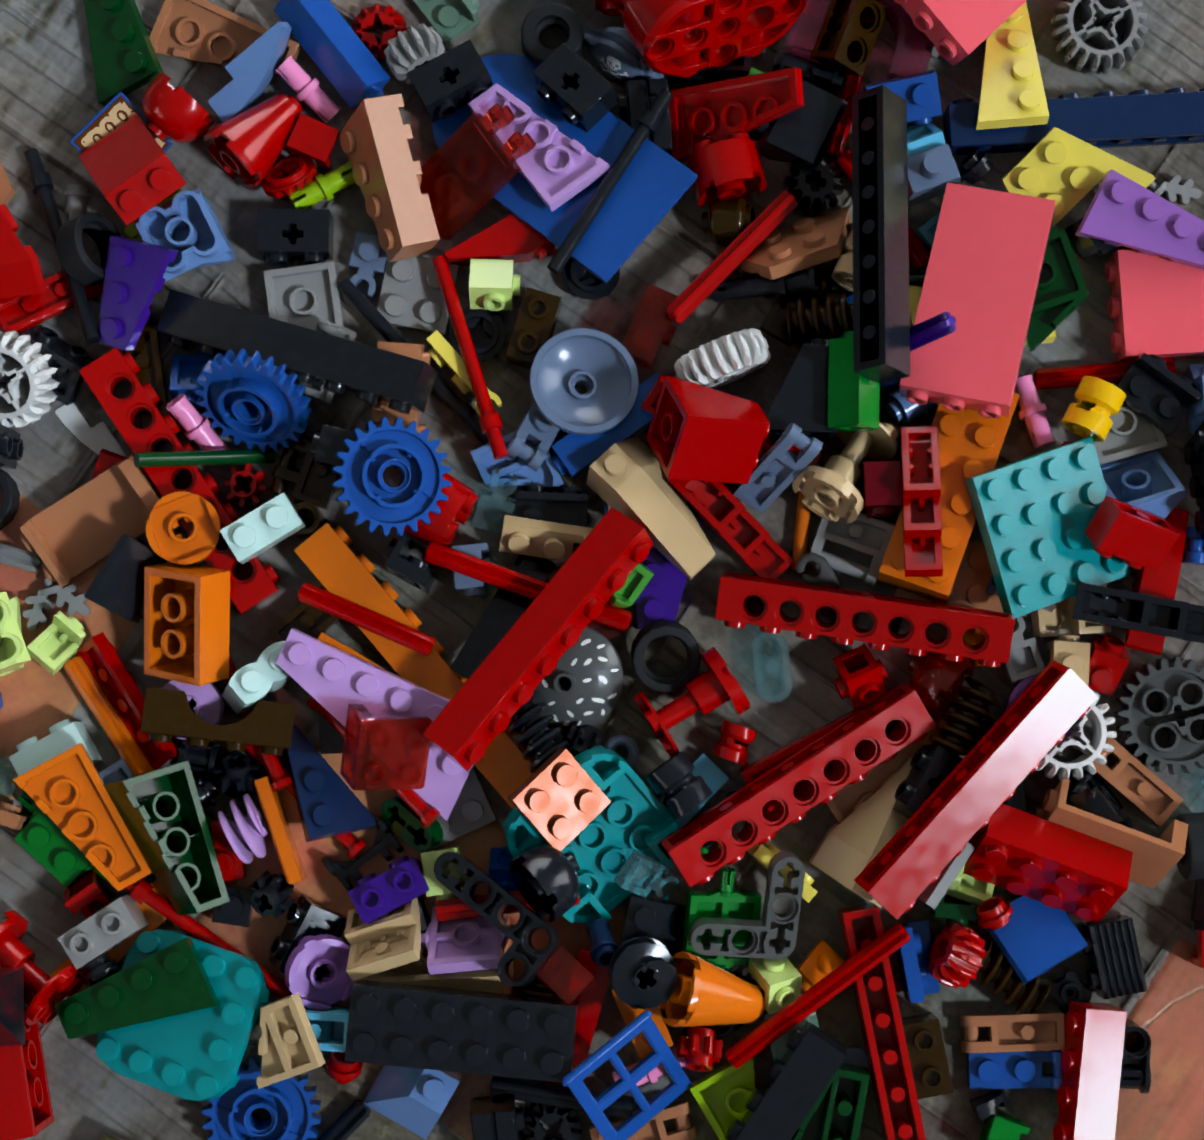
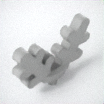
M1175 175L1168 182L1164 181L1158 186L1154 181L1148 186L1153 193L1159 196L1165 193L1166 200L1171 203L1175 202L1178 196L1181 205L1188 204L1190 199L1196 200L1200 198L1202 194L1199 189L1192 188L1194 185L1192 179H1188L1182 185H1179L1181 181L1180 175Z
M48 578L44 579L45 589L38 590L37 595L26 597L25 602L27 604H34L33 608L22 612L24 618H29L27 628L33 631L39 627L40 622L47 623L49 621V616L44 612V608L48 611L54 609V603L48 599L50 594H57V607H63L66 602L69 604L67 610L69 615H75L78 611L81 615L85 616L90 614L91 608L85 603L88 600L84 597L85 593L78 596L73 594V592L78 590L77 584L74 583L61 588L60 585L53 586L52 581Z

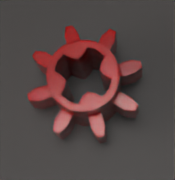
M250 463L245 465L244 471H238L232 467L231 472L233 476L231 480L223 481V484L230 487L232 491L227 495V500L231 502L239 497V504L242 509H246L248 502L251 501L261 505L262 502L259 497L262 492H270V489L261 483L266 474L260 471L253 475V466ZM244 479L251 482L250 488L252 491L248 494L241 491L243 488L241 482Z
M704 1027L689 1028L687 1036H680V1040H678L677 1058L685 1059V1068L689 1070L710 1071L713 1069V1062L720 1063L723 1041L715 1040V1031Z

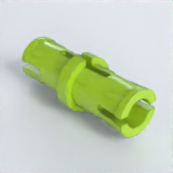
M350 161L325 175L317 174L314 176L315 180L311 184L305 185L302 191H296L292 196L287 195L291 204H294V209H307L324 199L328 202L334 198L333 194L354 184L353 168Z

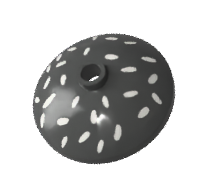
M587 626L582 631L578 642L573 647L568 648L559 659L555 670L550 675L545 676L535 690L539 689L540 693L533 700L534 704L542 702L547 704L540 715L554 716V719L548 725L570 730L574 725L579 729L583 725L592 726L598 723L612 711L620 697L624 678L622 662L612 643L603 634ZM561 677L569 678L572 684L571 687H563L559 679Z

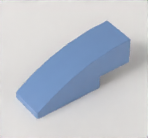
M278 21L225 66L233 80L207 101L223 122L250 109L267 88L287 47L292 29L288 22Z

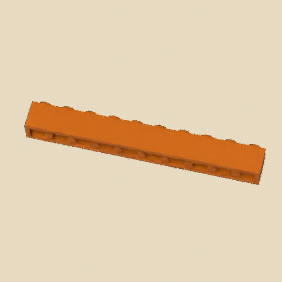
M329 523L324 524L294 550L328 592L420 631L418 627L423 624L410 607L403 611L397 604L395 599L399 597V594L387 580L380 583L375 578L372 572L377 568L363 552L358 556L348 546L353 540L340 525L334 529ZM359 627L403 679L449 700L456 695L465 684L464 682L468 680L450 669L451 666L442 657L446 650L433 635L431 636L435 639L434 647L431 653L425 656ZM508 725L502 733L494 738L486 748L484 756L474 765L513 810L515 806L508 797L533 774L530 772L529 767L536 759H523L522 754L528 746L521 749L516 746L511 738L514 735H511L508 731L510 727Z

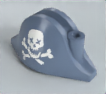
M588 28L584 33L586 47L600 70L608 78L624 84L630 80L646 81L649 79L665 78L663 74L655 72L647 65L625 28Z

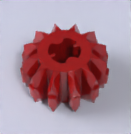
M957 923L952 926L946 925L942 933H936L934 943L929 945L931 951L926 956V960L929 962L927 972L932 974L933 978L939 980V983L947 987L951 986L957 989L961 986L966 988L969 985L970 979L976 980L977 971L983 967L981 962L987 954L983 949L985 940L966 925H959Z

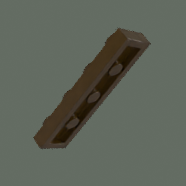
M155 323L146 324L135 349L122 351L123 355L127 352L132 355L141 369L135 374L143 385L148 382L152 385L161 399L156 405L162 415H165L169 412L166 409L168 399L159 335L156 330L157 325ZM127 381L128 395H130L132 384ZM149 411L139 412L134 420L136 428H147L152 422V414ZM166 440L159 442L154 452H172L171 442Z

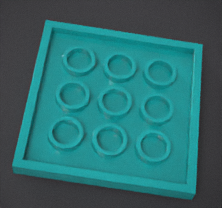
M1092 437L1082 438L965 479L1004 613L1015 615V618L1076 596L1079 582L1102 586L1131 575L1128 564L1122 558L1113 555L1109 559L1095 552L1092 549L1094 544L1084 533L1105 499L1107 490Z

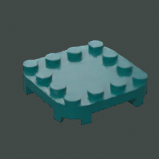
M597 745L574 756V758L611 803L561 851L563 854L566 852L570 853L580 868L577 872L580 880V903L577 906H572L562 915L571 923L574 921L590 923L596 919H604L606 921L611 919L612 917L609 912L664 866L669 870L674 865L660 841L679 829L676 821L625 759L616 752ZM514 807L502 825L505 843L513 858L532 846H548L517 808Z
M162 929L144 931L138 936L127 953L121 970L189 937L194 944L220 1006L99 1033L96 1055L105 1062L107 1067L116 1073L180 1098L193 1101H209L219 1098L229 1089L235 1088L242 1076L237 1073L260 1008L263 1003L268 1004L270 989H267L264 973L259 968V963L248 956L229 951L183 933Z

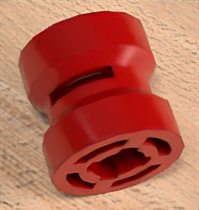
M723 720L720 728L722 736L720 742L714 745L712 754L746 766L749 757L747 749L749 744L754 742L757 731Z

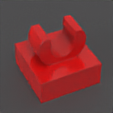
M90 870L64 891V905L73 915L79 910H82L83 915L87 918L94 915L95 911L89 906V903L93 900L100 901L105 907L109 905V896L103 890V879L94 870Z

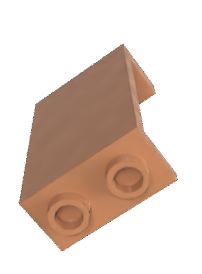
M134 453L25 521L19 527L22 531L20 537L30 552L36 551L43 561L41 566L46 576L52 582L57 581L62 588L73 577L108 556L123 533L136 538L146 532L147 519H149L153 506L162 498V495L144 468L135 467Z
M1062 778L1054 790L1048 789L1041 808L1035 807L1032 815L1133 852L1129 880L1154 889L1185 855L1189 824L1174 819L1159 838L1066 804L1070 780Z

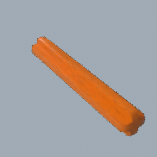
M76 656L68 660L64 664V670L133 775L153 770L80 656Z

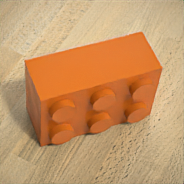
M170 562L144 567V674L197 686L229 678L230 570L195 564L180 565Z

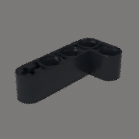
M447 852L440 855L434 864V874L437 880L513 941L498 963L497 972L501 981L508 986L523 987L530 984L556 951L559 945L558 931L467 857L455 852ZM450 863L456 864L458 871L470 878L464 882L460 878L449 876L451 872L447 868ZM481 883H487L491 890L489 899L484 903H478L474 897V890ZM514 905L519 910L520 918L514 926L509 927L503 921V913L507 907ZM542 928L549 935V943L544 949L537 950L532 945V935L536 930ZM519 958L525 963L526 973L524 977L516 981L509 974V965L513 960Z

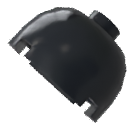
M1084 770L1082 779H1072L1070 781L1066 804L1129 828L1133 827L1129 816L1122 820L1118 813L1123 808L1122 804L1098 775L1092 778V775L1087 770Z
M537 845L524 850L510 860L509 871L511 876L518 872L522 881L516 887L528 905L541 918L549 914L548 922L552 923L575 904L580 891V880L577 874L580 868L570 853L566 852L563 854L557 848Z

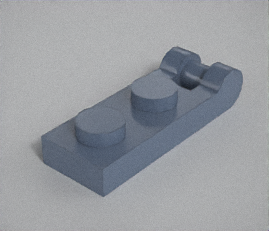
M575 386V390L579 393L581 389ZM533 400L506 449L508 455L513 458L516 456L522 458L527 462L526 466L537 471L544 462L547 452L560 429L543 417ZM526 439L536 445L535 449L525 444Z
M793 422L790 423L781 437L759 459L757 468L752 471L749 483H737L734 487L733 495L762 514L820 452L823 442L815 437H807L801 433L802 428ZM793 445L801 450L798 455L789 450Z

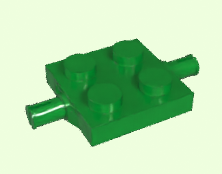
M24 791L22 793L24 796L20 795L17 801L28 809L32 815L28 824L17 834L14 840L66 888H70L82 874L90 870H94L106 883H109L85 857L83 852L61 832V829Z
M725 867L720 868L718 888L710 891H687L682 951L692 953L724 970L737 965H748V961L751 958L699 954L690 943L688 930L695 920L703 917L759 920L761 894L758 891H737L733 889L736 870L731 867H727V869ZM705 929L703 935H698L702 943H707L708 937H717L712 935L710 929ZM723 929V930H722V932H723V937H719V938H720V940H721V942H722V945H725V940H724V932H725V929ZM739 930L733 935L732 943L739 947L747 945L752 937L751 932Z

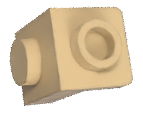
M1057 635V640L1047 643L1046 650L1050 651V662L1054 660L1069 667L1088 686L1091 643L1079 642L1080 636Z

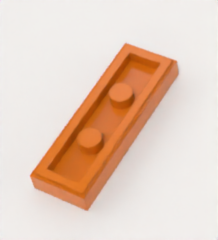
M270 776L254 780V785L287 884L291 885L300 882L307 877L278 791L273 792L271 788L273 782Z

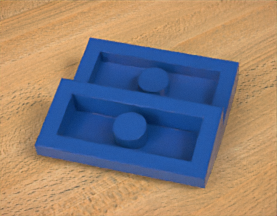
M1021 896L1010 903L1013 912L1010 915V921L1005 926L997 930L986 928L1023 984L1044 974L1056 964L1088 946L1065 911L1047 907L1042 902L1026 896Z

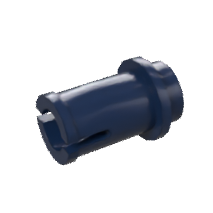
M596 919L591 921L586 927L592 946L590 956L599 966L608 967L615 949L619 946L613 941L609 923L604 919Z

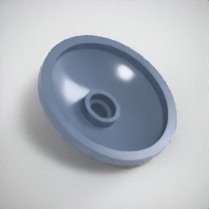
M576 328L553 336L539 349L532 363L529 384L537 409L552 425L572 434L595 435L614 428L629 414L638 394L639 378L633 358L618 340L602 331ZM575 385H584L587 388V392L584 394L578 393L575 390Z

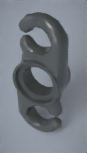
M806 553L796 562L795 570L798 573L804 571L805 565L808 562H815L819 566V571L816 575L804 574L802 576L804 583L814 585L831 584L835 588L844 589L843 583L823 556L816 553ZM823 606L818 609L827 623L836 621V612L833 608ZM858 613L854 615V621L857 625L859 620Z

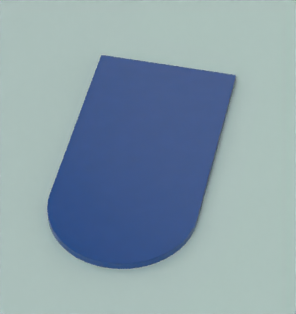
M495 54L481 58L490 74L493 85L497 83L531 107L532 111L544 120L547 119L556 125L558 130L571 140L575 139L585 146L586 151L596 158L600 157L607 162L610 168L635 131V129L611 112H608L588 132L579 124L572 126L565 120L560 113V108L554 102L547 104L537 94L535 90L537 84L533 71L538 66L526 56ZM469 105L458 109L449 118L432 122L435 143L449 166L558 248L606 176L604 174L551 212L470 111ZM646 139L571 255V258L604 283H607L698 178L697 174Z

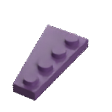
M1112 169L1106 172L1075 235L1103 240L1104 243L1117 247H1129L1139 250V253L1150 256L1166 257L1172 262L1204 270V221Z

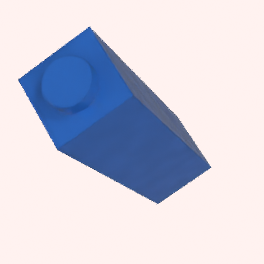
M280 0L274 12L282 22L289 23L292 27V35L351 109L359 106L363 99L383 96L384 92L382 89L389 81L390 76L330 0Z
M656 373L639 385L638 394L632 409L617 426L595 435L569 433L551 446L555 455L550 459L561 476L568 473L573 480L586 471L614 443L635 437L650 426L653 415L642 409L641 405L660 377L659 373Z

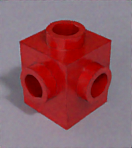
M866 644L832 658L838 678L833 680L840 698L842 700L848 698L855 710L874 703L887 693L884 681L889 679L887 671L880 659H874Z

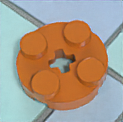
M179 491L165 495L153 506V510L146 523V537L152 550L166 561L180 565H193L205 560L218 547L222 525L217 510L210 502L200 495ZM184 518L186 523L193 522L194 529L190 530L191 536L184 539L183 535H175L174 529L179 526L178 520Z

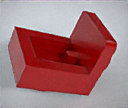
M1093 634L1091 638L1092 649L1090 651L1088 687L1091 690L1112 697L1130 662L1128 648L1124 647V642L1115 636Z

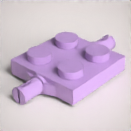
M432 907L431 922L426 932L421 933V948H427V968L430 975L498 969V963L504 955V948L510 938L484 917L439 922L436 918L435 907ZM503 914V921L507 925L506 914Z

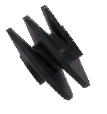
M636 936L628 939L615 949L609 961L608 976L611 986L620 1000L631 1007L640 1009L657 1007L667 1001L676 990L678 975L674 959L666 946L655 938ZM640 970H642V971L645 973V974H643V973L640 972L639 975L637 976V973H638Z

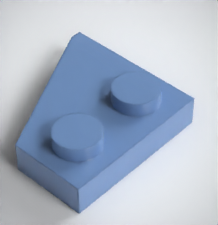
M515 432L503 437L506 448ZM526 439L525 444L535 449L536 445ZM489 443L470 452L486 486L524 487L525 485H540L546 488H560L564 486L556 466L550 459L549 450L544 462L537 471L526 466L527 462L518 456L513 458L508 455L503 459L495 460Z

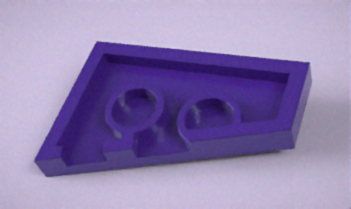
M110 236L98 323V332L101 339L96 343L125 351L135 349L150 316L149 306L156 291H161L166 280L163 278L169 262H174L179 250L122 236Z
M696 519L702 529L704 520ZM652 546L647 558L641 562L654 571V575L636 599L637 629H643L648 624L661 620L675 622L687 577Z

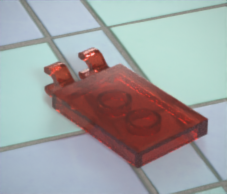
M495 104L484 117L482 114L473 113L421 167L423 174H421L420 190L421 193H428L438 233L443 240H451L521 170L516 160L530 152L536 145L528 133L522 136L519 132H515L505 144L498 138L496 132L509 125L516 117L508 105L501 108L499 104Z

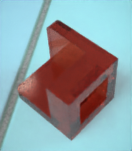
M562 946L536 973L537 979L547 989L553 990L566 1004H571L587 986L591 987L595 982V977Z

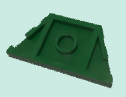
M1051 227L1026 337L1029 352L1035 350L1089 295L1065 228Z

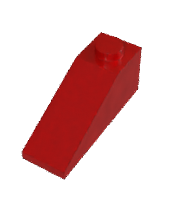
M511 214L444 252L449 264L470 266L471 259L514 260V263L530 262L535 258L538 261L544 260L556 252V246L514 214Z

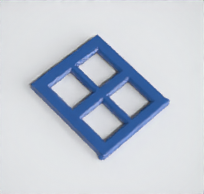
M649 1010L641 1013L562 1078V1085L568 1086L603 1140H627L692 1085L651 1018L652 1012ZM642 1032L653 1051L631 1070L627 1071L616 1052ZM609 1060L620 1079L594 1099L582 1080L605 1061ZM661 1063L672 1082L647 1102L636 1083ZM629 1091L640 1109L614 1129L603 1111L625 1092Z

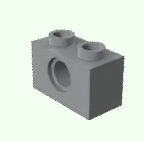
M130 894L113 901L57 938L76 970L104 955L150 925L136 901L129 897Z

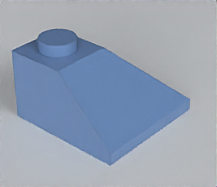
M1158 450L1100 465L1107 488L1106 496L1166 518L1186 496V489Z
M384 1065L363 1103L426 1140L456 1090L463 1074L460 1072Z

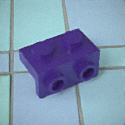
M408 856L401 857L388 865L390 870L379 876L376 873L369 874L356 882L357 887L348 893L364 924L382 917L429 891V886L423 876L420 859L414 857L409 859Z

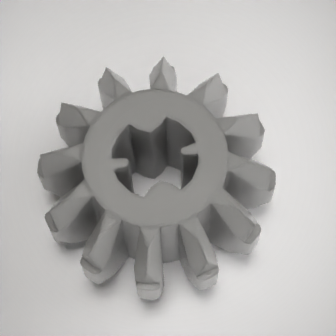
M422 23L415 28L410 25L407 30L403 32L398 31V36L388 41L389 46L384 50L388 67L398 81H405L407 84H410L411 80L407 74L408 72L445 53V46L439 33L433 27H427Z

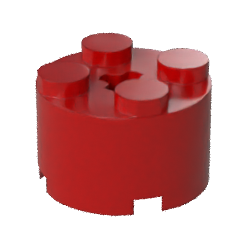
M747 132L733 134L728 139L715 143L713 140H704L694 145L695 153L688 159L687 166L698 176L692 185L700 207L703 208L704 203H709L710 205L713 199L742 197L747 202L749 201V193L757 190L759 195L766 189L767 182L756 143L750 139Z
M445 473L443 478L450 481L452 486L441 489V492L448 497V501L436 502L441 513L433 514L429 512L428 516L431 522L429 525H425L418 520L417 532L412 533L407 526L404 527V532L426 546L430 542H434L449 548L456 537L454 534L459 527L457 523L465 525L473 513L474 505L479 498L475 494V490L450 474Z

